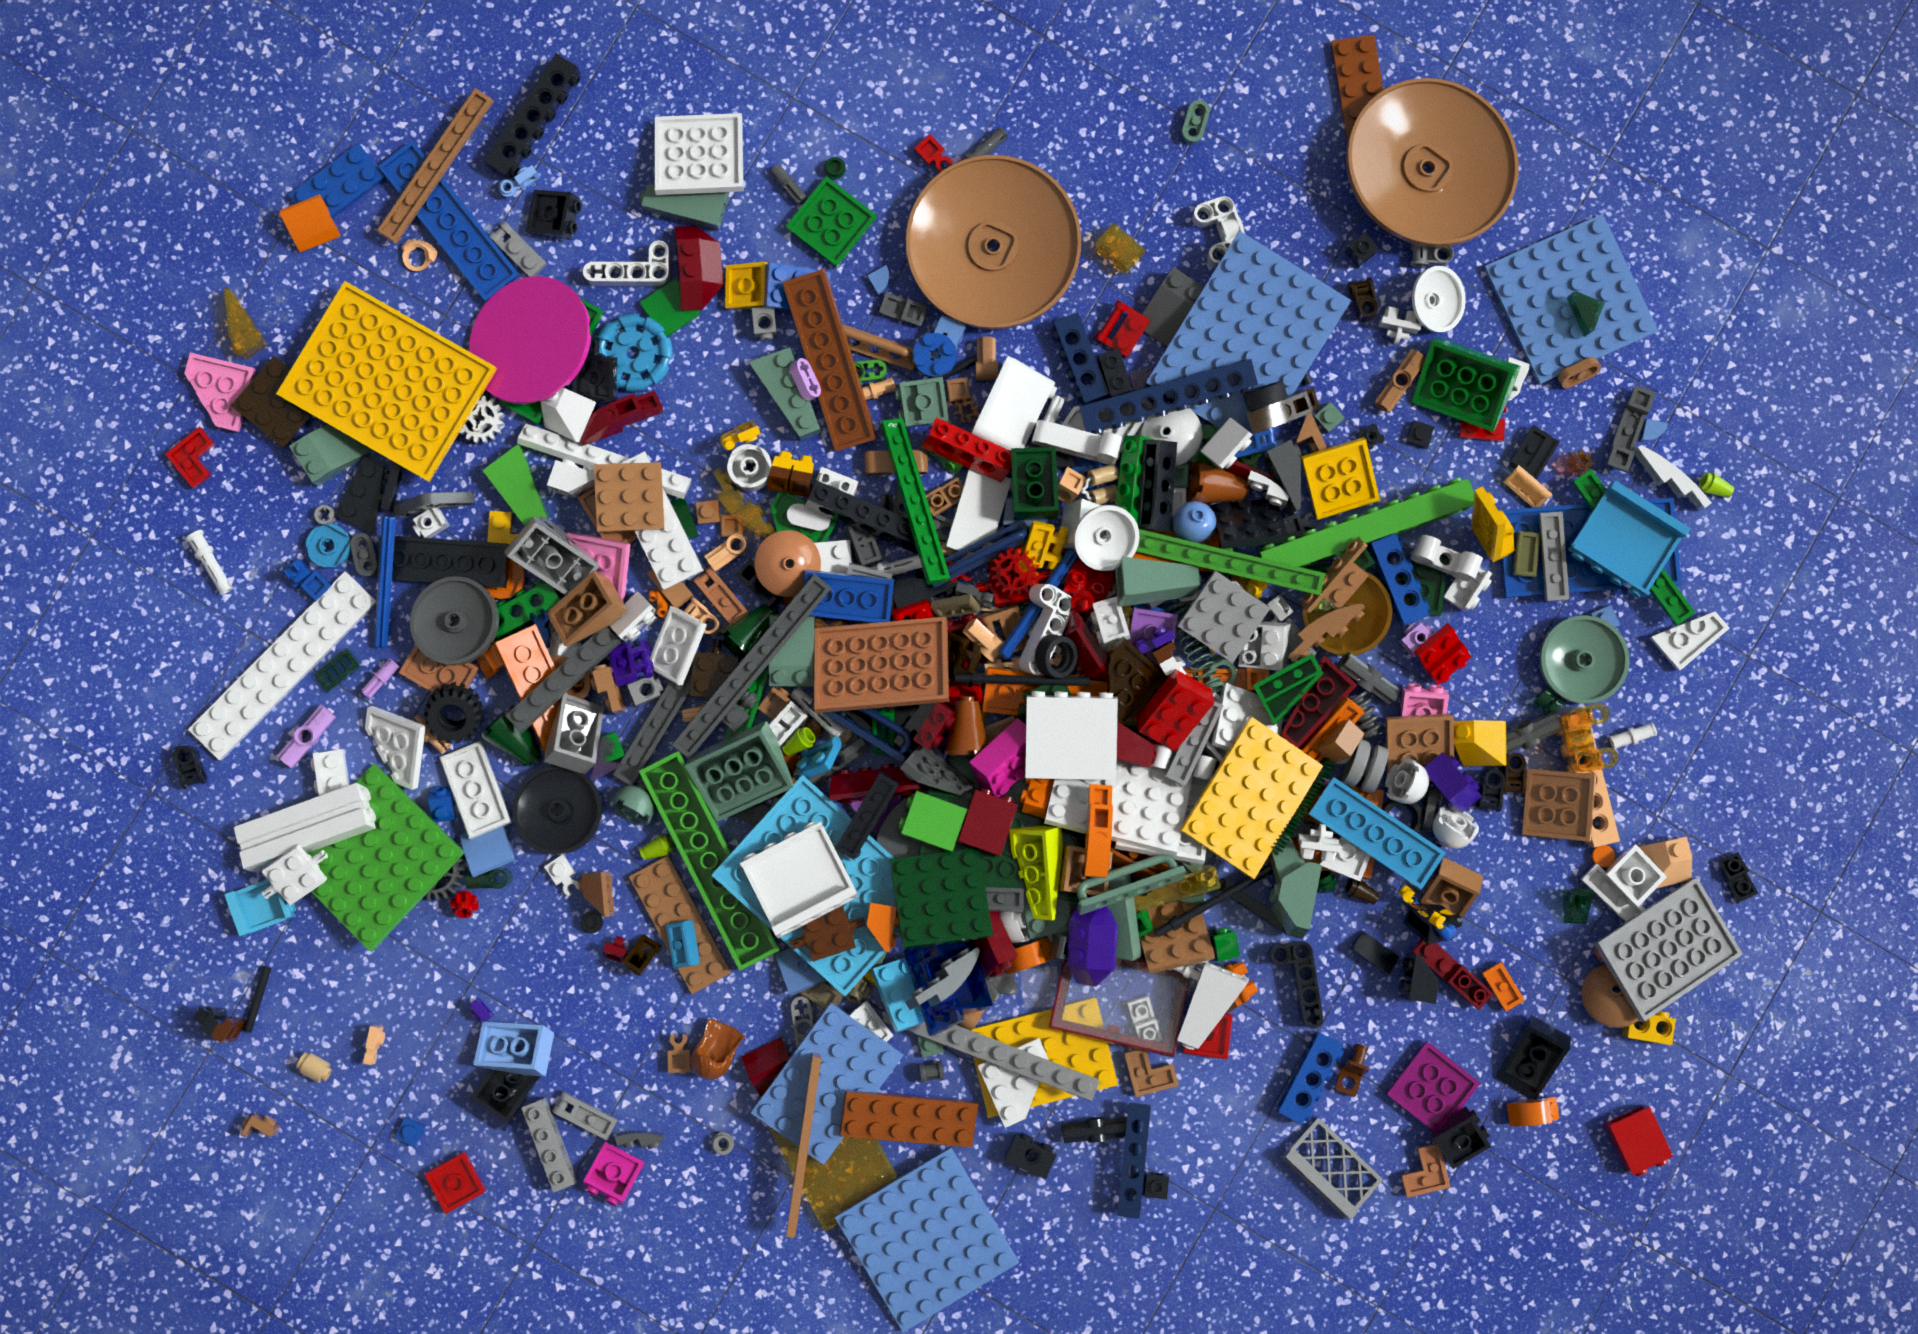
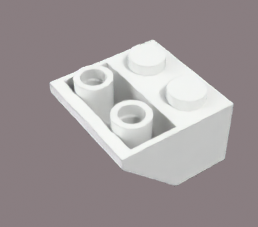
M1230 417L1200 452L1219 469L1229 468L1237 459L1234 455L1239 450L1244 451L1252 441L1249 438L1252 434Z
M563 459L562 462L555 460L547 486L553 492L575 499L595 487L594 468L584 466L582 469L570 460Z
M638 591L624 604L627 611L613 624L609 625L626 643L629 640L631 642L636 640L641 634L640 630L645 625L650 626L657 619L655 616L657 610Z
M1261 622L1239 653L1238 667L1277 671L1286 668L1289 663L1291 624Z

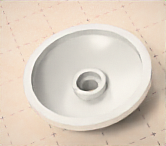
M1434 266L1427 268L1415 281L1412 291V306L1422 326L1432 332H1446L1454 328L1463 316L1465 309L1464 287L1456 273L1447 267Z
M1176 408L1167 410V415L1155 417V414L1148 415L1146 417L1147 420L1142 423L1137 431V436L1177 442L1176 467L1190 461L1196 455L1202 443V425L1197 415L1190 408L1177 411ZM1165 429H1171L1169 435H1164Z
M1102 505L1088 511L1080 519L1074 532V547L1077 555L1087 566L1100 571L1114 570L1122 556L1132 558L1139 544V528L1135 519L1126 510L1114 505ZM1100 532H1106L1105 536L1099 537Z

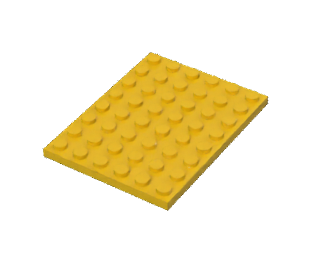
M344 281L276 394L430 482L497 371V368Z

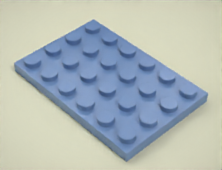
M832 1002L829 1003L751 1110V1114L796 1146H799L812 1053L820 1054L822 1059L808 1154L823 1165L844 1138L839 1135L845 1090L877 1093L903 1057L902 1052Z

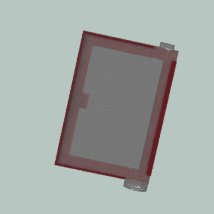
M1116 957L1115 970L1101 984L1094 987L1076 983L1067 966V960L1063 959L1048 1029L1174 1057L1187 992L1194 993L1197 980L1187 979L1183 977L1182 973L1173 969L1171 971L1164 970L1149 974L1145 958L1139 957L1131 961Z

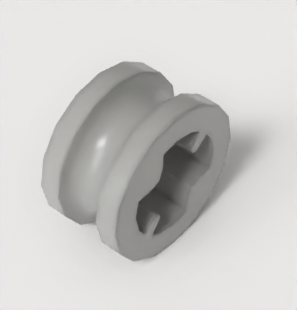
M328 505L317 507L314 513L316 521L322 525L333 524L337 516H335V510ZM329 510V519L326 520L323 518V520H321V517L323 516L321 512H328Z

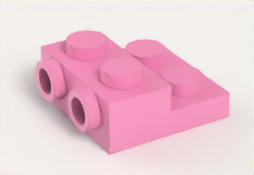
M1409 683L1408 687L1402 686L1400 716L1447 714L1449 694L1443 686L1430 685V688H1421L1422 686L1417 683Z

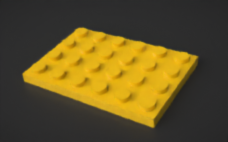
M1249 717L1183 823L1180 831L1251 879H1255L1273 849L1271 846L1276 845L1274 844L1278 841L1276 839H1279V835H1282L1281 831L1285 830L1284 827L1291 820V817L1296 812L1323 765L1255 718Z
M1096 997L1065 1005L1062 1016L1063 1021L1104 1030ZM1052 1009L988 1024L971 1030L1015 1048L1039 1038L1049 1061L1099 1079L1100 1082L1097 1090L1118 1085L1108 1042L1048 1029ZM973 1057L988 1118L999 1116L978 1068V1065L985 1061ZM1039 1082L1030 1107L1074 1097V1095Z

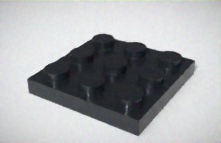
M1265 498L1231 503L1221 502L1211 505V509L1216 517V532L1221 549L1288 542V534L1279 506L1270 504L1269 500Z

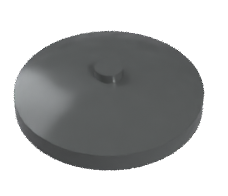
M458 576L442 578L426 587L416 599L410 615L412 638L419 650L428 658L444 665H463L482 656L492 645L499 627L498 607L490 592L476 581Z

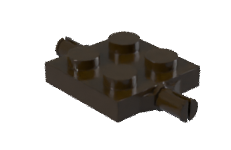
M713 639L712 652L695 653L692 663L689 697H697L708 701L738 665V657L726 656L721 653L722 640L719 639L717 644V639Z

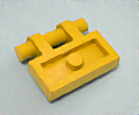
M752 419L721 435L720 442L724 449L732 450L735 447V443L739 441H745V443L752 442L761 433L757 424Z
M1032 520L1022 553L1024 554L1028 550L1029 558L1035 556L1036 559L1033 561V564H1038L1039 568L1043 567L1044 561H1049L1047 567L1054 570L1057 564L1061 562L1062 548L1068 540L1067 533L1069 529L1067 527L1060 526L1059 532L1053 534L1055 530L1054 525ZM1050 542L1055 543L1053 551L1048 552Z

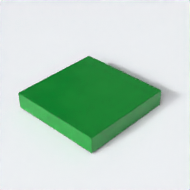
M676 278L640 302L648 316L665 329L663 332L667 338L701 315L699 311H681L679 284Z

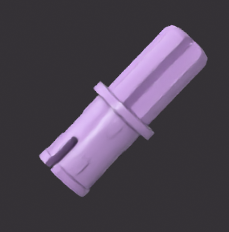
M388 658L377 672H373L375 676L362 689V693L366 697L371 698L384 683L388 684L387 681L400 667Z

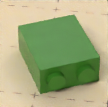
M916 791L914 796L909 795L905 806L909 810L906 817H901L898 829H901L900 835L946 852H952L967 809Z

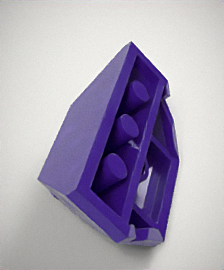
M1107 906L1083 915H1079L1076 907L1070 919L1067 966L1076 983L1097 987L1115 970L1118 924Z

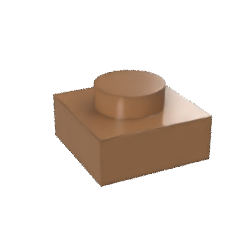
M718 500L696 502L698 525L720 523Z

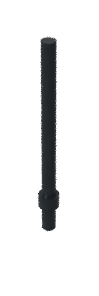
M973 672V674H955V683H973V685L982 686L983 683L1090 686V677H1064L1060 679L1049 676L983 674V672Z
M1267 865L1260 869L1255 879L1246 877L1178 917L1175 915L1169 918L1167 923L1153 930L1155 935L1159 938L1171 930H1178L1185 922L1273 873L1272 868Z

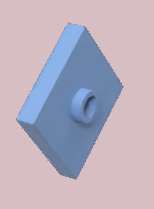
M792 948L775 954L790 996L827 982L821 974Z

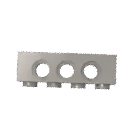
M547 1097L523 1106L521 1109L553 1193L577 1183L576 1173Z

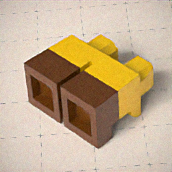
M781 451L779 456L774 457L768 475L767 489L787 493L790 481L789 494L808 497L813 478L814 463H812V457L803 455L799 461L792 459L790 452Z

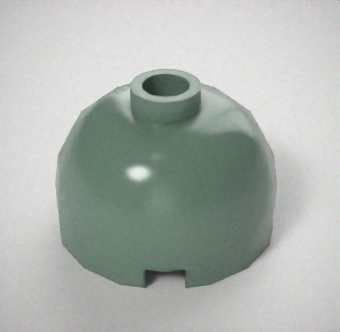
M638 784V786L629 785L622 787L616 792L610 802L611 807L613 805L616 806L615 812L635 824L638 820L643 821L642 826H648L655 813L656 805L647 787Z

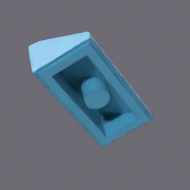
M693 920L666 924L673 969L700 964Z

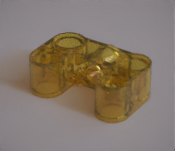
M1603 704L1573 708L1563 713L1562 722L1565 731V741L1569 750L1572 768L1577 772H1590L1611 768L1619 760L1618 753L1612 748L1595 750L1590 726L1601 724L1608 720L1609 710ZM1595 708L1601 713L1599 720L1594 719L1592 716ZM1573 712L1579 717L1577 724H1573L1570 720ZM1604 752L1610 756L1608 764H1605L1601 759ZM1582 756L1588 760L1586 768L1580 765V758Z

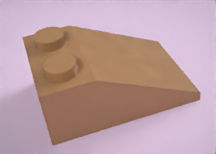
M592 571L547 613L564 646L568 647L613 624L627 611V608L610 579Z

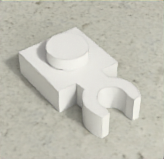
M564 854L544 866L556 885L563 883V891L567 896L572 895L568 889L569 885L574 884L579 890L578 881L571 878L576 872Z

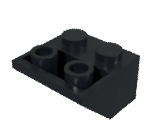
M1408 953L1402 963V970L1405 971L1404 980L1401 979L1399 983L1401 997L1436 1004L1439 987L1438 979L1421 955Z

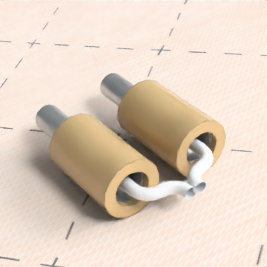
M1107 465L1089 470L1085 486L1081 488V493L1085 494L1090 502L1099 505L1116 501L1117 487L1114 484L1090 490L1089 493L1085 490L1088 487V483L1091 486H1096L1117 480L1120 467Z

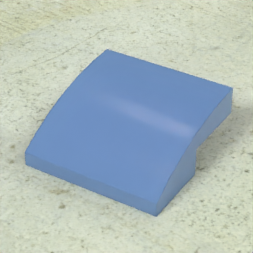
M505 826L474 839H469L467 832L460 835L464 854L473 877L515 861Z

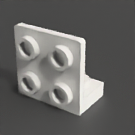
M1117 596L1093 603L1094 612L1090 613L1101 650L1103 653L1108 654L1110 650L1109 645L1117 643L1122 636L1127 640L1131 639L1122 607L1118 606Z

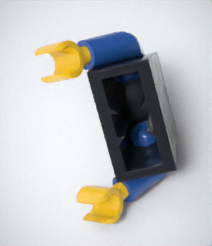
M1404 885L1398 894L1408 906L1404 924L1427 944L1449 941L1454 938L1456 928L1462 926V917L1459 914L1453 915L1442 905L1419 904L1416 898L1413 897L1415 892L1407 885Z

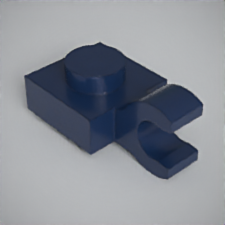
M541 608V614L538 618L533 612L530 613L531 622H529V626L536 624L546 648H550L549 638L551 634L548 627L545 626L549 614Z

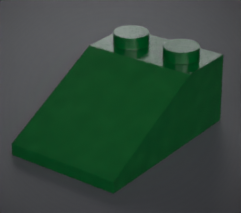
M1011 448L1013 520L1058 518L1056 448Z

